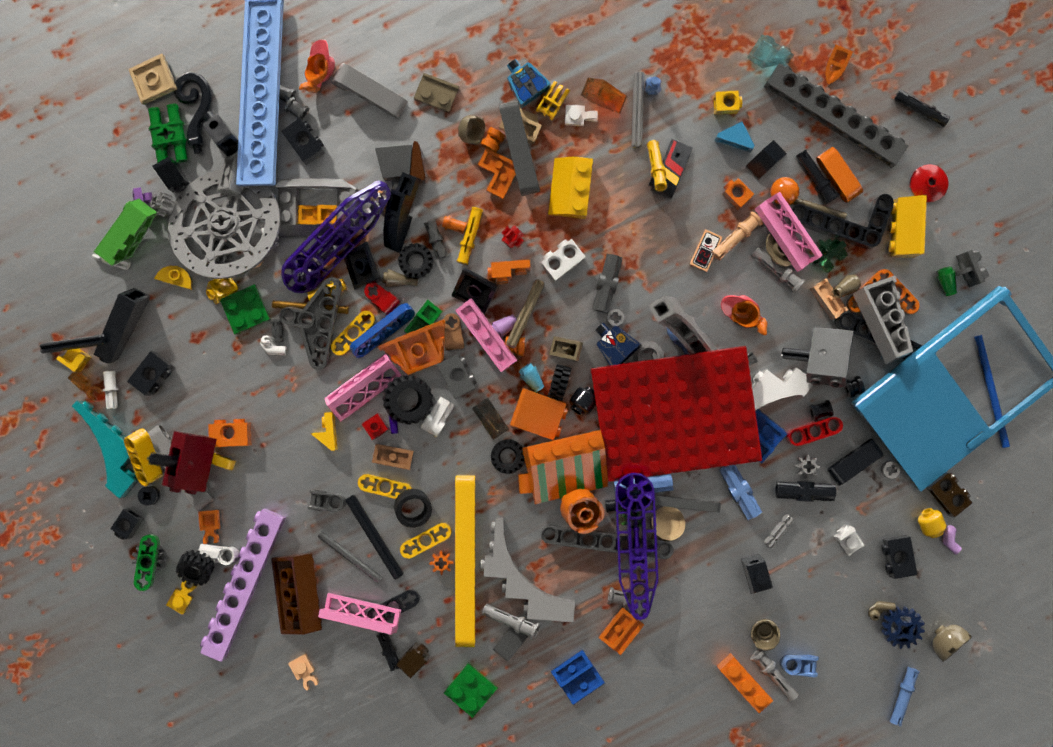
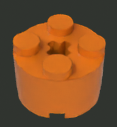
M577 489L562 497L560 512L570 528L578 533L587 534L599 527L598 524L604 518V508L589 490Z

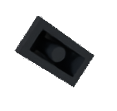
M171 157L152 165L167 189L171 192H181L186 189V185L190 184L180 164Z

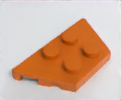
M443 319L382 343L377 347L380 351L383 350L391 357L390 359L395 364H398L407 375L444 361L445 320Z

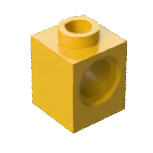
M739 91L715 92L713 95L714 115L737 114L740 108H742V96H739ZM730 99L733 106H726L724 100Z

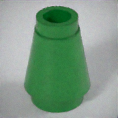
M952 266L937 270L938 275L936 277L945 295L951 296L956 294V273Z

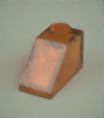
M587 78L581 96L593 104L616 113H621L627 95L604 79Z

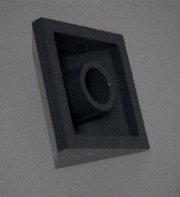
M368 242L353 248L344 257L354 290L366 287L367 284L372 282L378 283L382 281L372 247Z
M464 267L451 296L464 303L472 298L481 312L485 314L499 287Z

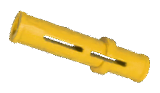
M651 140L647 143L651 164V177L654 179L655 190L664 191L667 188L665 179L666 169L662 164L659 142Z
M477 207L471 208L463 241H460L461 248L456 261L460 264L468 265L471 251L475 247L474 241L483 209Z

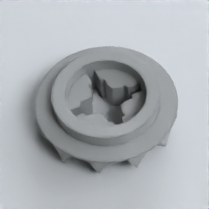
M651 341L641 343L642 346L633 354L634 362L645 361V356L641 352L649 353L651 350H653L651 355L653 359L664 358L662 348L657 343Z

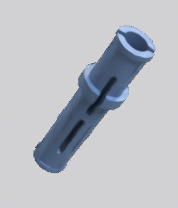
M907 667L903 683H900V693L889 721L892 724L902 726L912 692H915L916 689L914 686L920 673L915 668Z

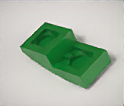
M427 300L404 332L407 334L435 323L443 311Z

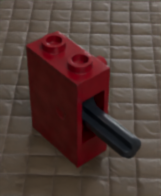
M174 431L169 455L151 453L147 459L150 465L166 467L162 485L170 487L169 491L181 493L182 490H185V493L196 495L197 492L206 491L217 439L204 435Z

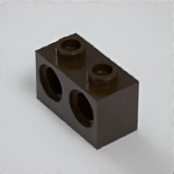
M945 472L926 488L948 516L956 517L973 502L969 499L971 496L964 488L961 489L957 484L959 482L952 473ZM943 481H946L948 485L945 491L941 489ZM955 496H958L960 499L957 506L953 504Z
M416 642L399 659L397 666L411 679L427 663L430 656L428 648L421 643L419 645Z

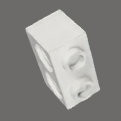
M565 239L557 245L558 250L554 253L550 251L542 257L541 265L554 282L586 258L572 239L569 241ZM566 249H573L575 256L567 258L564 254ZM552 260L560 263V267L557 270L549 267V263Z

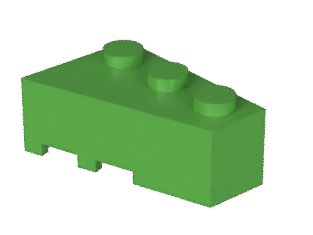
M140 199L128 201L123 207L122 213L94 252L112 266L131 258L157 212Z

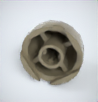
M942 625L934 632L936 636L933 639L932 646L936 655L944 662L965 645L972 636L959 625H949L947 627Z

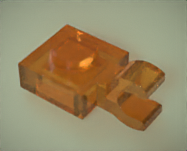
M73 372L68 377L92 401L96 400L93 396V391L96 390L99 394L103 393L100 387L92 386L89 383L90 379L82 372Z

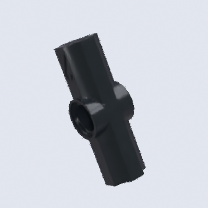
M780 481L776 482L775 494L776 498L796 499V501H835L836 487L834 484H815V482L797 481V483Z

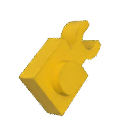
M182 581V589L175 588L166 606L182 615L194 598L189 593L197 588V586L193 585L189 588L187 581Z

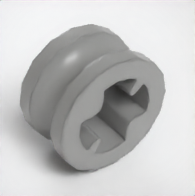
M618 309L611 310L607 315V322L613 327L615 325L620 326L624 321V314ZM613 313L621 316V321L618 320L619 323H614V320H610V316H613Z
M887 461L881 466V473L886 478L894 479L900 474V466L896 462ZM893 465L894 467L892 468L895 469V472L888 475L889 471H886V468Z

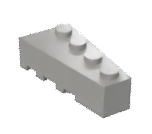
M896 276L864 286L853 294L886 364L902 359L913 352L908 328L904 324V310H901L900 293L895 285L897 282Z

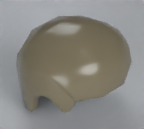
M475 115L465 116L458 126V136L467 144H479L485 133L486 125L484 119Z
M761 619L752 626L751 639L758 649L769 651L779 644L780 630L776 623L770 619Z

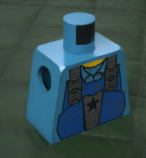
M514 59L507 65L512 73L507 77V82L521 109L551 87V83L530 62L521 67L518 61Z

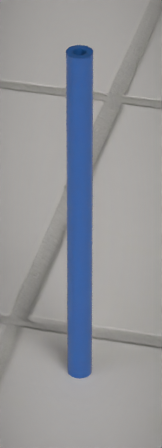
M979 335L974 338L995 421L1003 416L983 337ZM1004 426L998 431L1002 448L1010 447Z

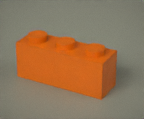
M731 653L717 665L718 669L759 714L773 702V699Z

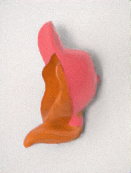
M318 40L311 46L310 57L307 59L308 64L304 72L307 82L302 83L299 86V90L317 93L320 91L322 83L332 76L335 69V60L329 56L326 40Z
M729 295L722 299L721 309L726 316L742 327H757V331L761 335H767L768 322L761 316L760 308L753 299L745 295Z

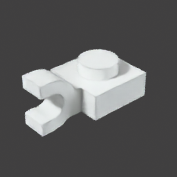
M566 105L565 125L584 126V121L598 122V111L585 112V106Z

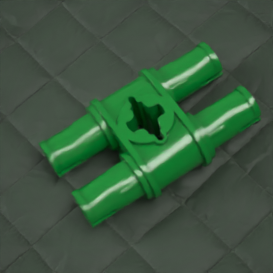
M178 104L167 105L169 122L166 124H162L160 108H149L148 113L151 125L148 130L151 133V147L155 150L157 163L168 158L167 148L169 146H174L176 162H187L185 147L187 139H185L184 122L180 119Z

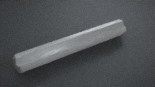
M643 72L634 73L632 147L634 148L642 146Z

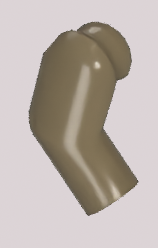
M878 601L869 609L868 615L871 620L877 621L884 611L889 612V610L895 612L896 605L892 602Z

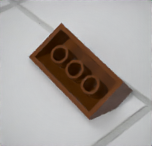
M312 553L272 557L271 562L281 634L304 635L322 630V618L318 617L320 611Z

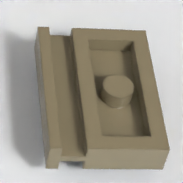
M423 73L414 100L450 113L459 86Z

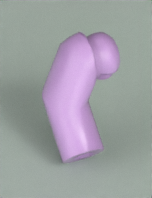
M948 525L942 536V542L956 555L962 548L955 542L956 528Z

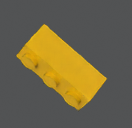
M554 158L548 215L586 219L593 164L592 158Z
M927 195L898 197L894 200L891 211L892 222L889 224V233H892L891 241L888 244V251L891 252V257L915 258L924 254Z

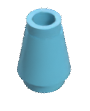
M532 363L519 370L520 378L535 393L544 388L537 368Z

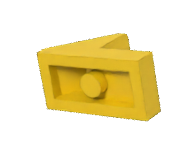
M325 412L324 417H322V427L326 428V432L311 433V435L331 451L338 450L335 415L333 412Z

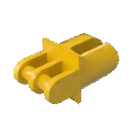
M556 81L552 83L536 109L537 112L544 113L543 116H549L550 120L555 118L570 92L567 88L557 103L556 101L564 88L560 84L552 98H549L557 85ZM544 102L548 104L547 108L542 106ZM551 107L556 109L554 113L550 111Z

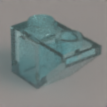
M762 34L747 59L761 68L776 66L779 63H789L794 54L791 53L792 51L788 47L777 44L771 36Z

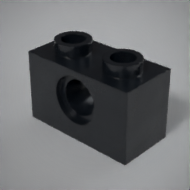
M299 118L281 132L304 164L308 165L325 153L322 149L324 144L318 136L313 137L311 134L313 129L307 121L303 123ZM303 137H309L307 144H300V140Z
M150 351L127 382L145 396L154 395L160 389L159 384L163 379L166 380L171 375L173 365L157 352ZM152 369L156 374L153 380L148 376L149 371Z
M903 535L883 539L884 544L881 545V548L887 560V563H885L887 575L893 579L918 575L911 537ZM900 552L902 558L899 562H896L894 557Z

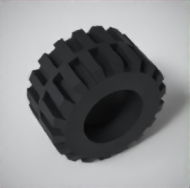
M401 375V377L393 378L394 380L387 384L388 387L384 389L383 392L385 394L382 396L383 406L388 415L399 423L411 425V423L416 424L419 423V420H424L426 418L425 415L431 412L430 407H433L432 399L434 398L433 394H431V388L425 381L413 375ZM411 388L417 392L418 402L413 409L405 411L398 406V395L404 389Z

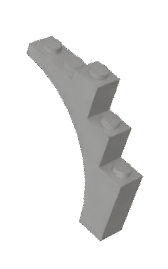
M664 295L648 305L657 322L668 328L690 354L716 350L708 334L701 332L693 316L686 314L678 298Z
M496 518L495 522L491 523V533L494 534V541H490L489 553H493V556L485 555V560H481L480 571L484 572L483 577L507 578V581L502 583V592L506 593L505 598L528 599V602H524V613L527 614V619L574 622L575 601L559 598L544 592L533 585L520 572L507 548L504 535V518Z

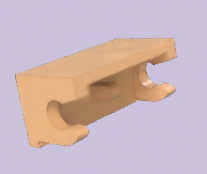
M825 278L810 288V291L829 318L834 320L849 309L840 298H836L833 295V287L828 282V279Z

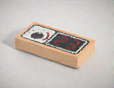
M705 229L689 265L707 272L714 258L712 251L719 246L723 237Z

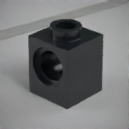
M129 508L123 509L110 529L115 532L114 535L122 540L130 539L144 518ZM125 520L130 524L129 530H125L123 527Z

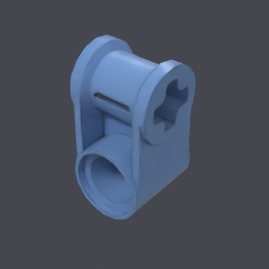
M787 654L780 659V666L789 675L818 677L816 666L819 657L815 655ZM794 660L793 668L787 669V663Z

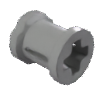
M610 587L607 604H620L626 608L627 602L623 591L614 590L613 587ZM625 592L629 600V592Z

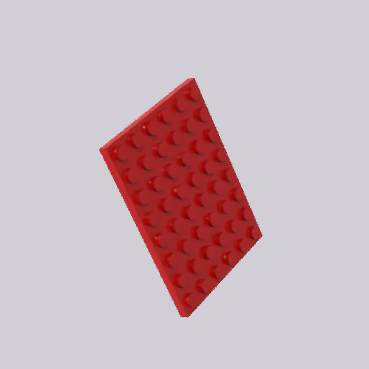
M746 346L591 368L599 425L605 447L608 482L619 481L624 475L633 472L649 477L762 461Z

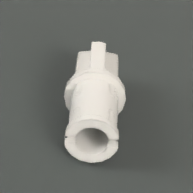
M116 371L103 372L105 387L103 391H105L106 408L109 410L118 408L117 390L119 388L116 387Z

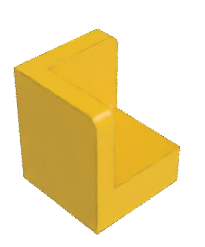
M79 348L67 350L64 356H58L56 359L73 372L81 373L92 357Z

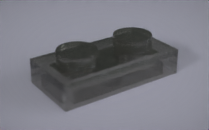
M488 398L472 408L493 440L509 430Z

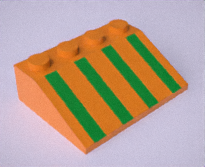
M601 430L522 448L535 504L560 499L577 489L592 491L608 487L606 454Z

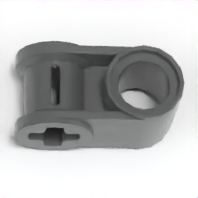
M310 490L309 510L337 512L346 506V498L342 494ZM334 497L340 500V506L338 508L334 507L332 504V500Z

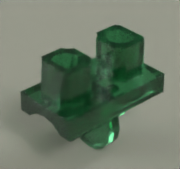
M819 239L816 243L823 256L811 263L813 266L819 267L823 272L829 273L834 268L830 261L833 257L841 261L848 256L845 250L846 243L838 239L833 241L828 239L825 242Z

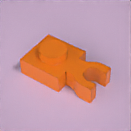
M219 510L199 511L200 531L205 530L203 544L209 543V536L214 538V543H219V536L216 533V529H221Z

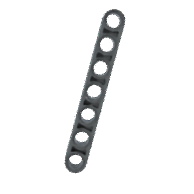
M555 525L544 526L541 531L542 540L548 544L617 553L616 533L593 531L581 534L570 527ZM548 529L553 530L555 537L552 539L545 538V531ZM566 532L574 534L572 541L567 542L563 539ZM587 534L593 536V541L590 544H585L582 541L583 537ZM619 534L620 550H626L621 548V542L627 539V535ZM631 536L632 548H636L634 547V536ZM605 537L612 539V544L608 547L602 545V539ZM639 537L640 545L642 544V537ZM646 537V542L650 544V549H654V538ZM657 539V558H670L674 552L672 544L668 541ZM664 544L668 545V553L661 554L659 552L660 547ZM647 552V557L655 558L654 552Z

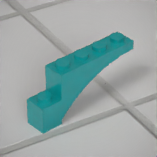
M77 400L72 407L91 428L103 454L107 474V484L105 487L118 498H124L138 483V480L131 468H125L131 461L124 444L125 436L122 435L123 431L116 425L112 426L107 422L109 419L105 415L95 412L93 410L94 406L90 402Z

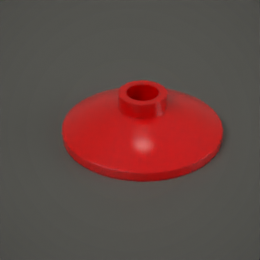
M923 165L917 168L911 176L910 188L914 196L927 195L926 202H935L941 199L948 190V177L943 169L936 165ZM929 179L934 181V185L929 184Z

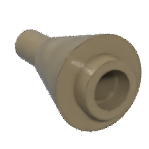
M388 269L387 272H383L382 283H385V287L417 286L418 279L409 278Z

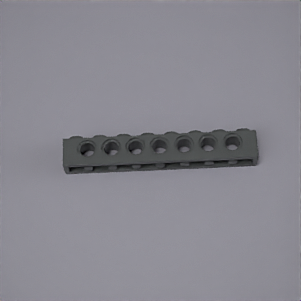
M780 63L777 65L764 85L766 89L888 167L893 168L897 165L908 148L904 139L899 136L894 137L887 128L872 123L873 120L868 116H861L854 107L846 106L840 102L841 100L837 96H830L825 93L821 86L808 82L807 77L801 74L797 75L788 65ZM784 80H790L793 87H787L784 84ZM801 90L807 91L809 97H808V98L802 97L801 94H800V91H801ZM821 100L825 107H818L816 101ZM834 110L840 113V118H835L833 116ZM849 121L856 123V129L849 126ZM865 131L871 132L873 138L868 139L865 136ZM882 141L888 143V149H884L881 146Z

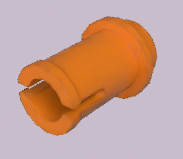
M450 215L449 217H444L442 227L445 230L450 229L461 234L464 233L467 222L450 218Z

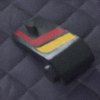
M671 139L662 161L663 167L666 169L665 179L667 188L664 191L655 190L654 179L651 177L648 185L651 187L650 191L672 199L693 147Z

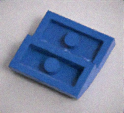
M757 409L755 412L762 461L759 462L762 464L787 435V432L763 411Z
M583 650L551 671L573 705L605 684Z

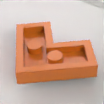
M486 148L478 163L479 167L494 174L486 191L504 200L516 176L513 161Z

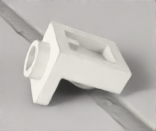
M845 525L837 530L838 534L834 537L846 555L850 556L863 547L864 544L856 534L855 528Z

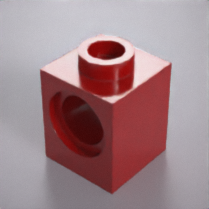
M380 413L375 414L362 423V426L372 440L377 439L390 430V427Z

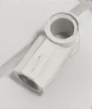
M440 397L431 414H428L424 420L421 429L438 438L455 404Z
M202 543L198 549L200 554L206 553L205 557L210 556V561L221 563L222 565L233 564L239 559V550L233 546L225 547ZM226 551L232 554L230 561L225 557Z

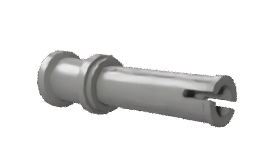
M760 246L751 255L779 277V282H784L789 286L793 293L805 282L804 279L796 276L791 268L787 269L777 265Z
M486 604L483 608V616L513 628L518 634H525L531 640H534L540 630L539 623L529 622L523 616L518 618L489 604Z
M759 649L750 657V660L761 668L762 674L768 675L790 702L799 696V693L776 668L775 661H771L764 650Z

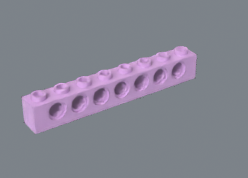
M266 508L256 513L253 521L256 522L255 526L249 530L246 536V540H248L247 545L240 550L238 557L241 559L238 565H234L231 571L232 580L230 583L227 582L223 593H225L223 601L220 600L216 606L215 611H217V615L211 619L208 625V629H210L208 636H204L201 641V654L220 662L226 659L286 517ZM262 525L267 526L269 529L267 536L263 535L260 531ZM254 543L261 546L260 553L254 552ZM247 561L253 563L254 568L252 571L246 569L245 563ZM239 579H243L245 581V589H242L238 586ZM231 597L237 598L238 606H233L230 603ZM223 615L230 617V624L223 622ZM216 633H220L223 636L222 642L215 639Z

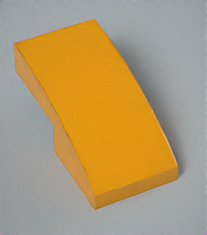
M298 205V224L321 225L337 208V205ZM337 215L330 221L332 224L336 222Z

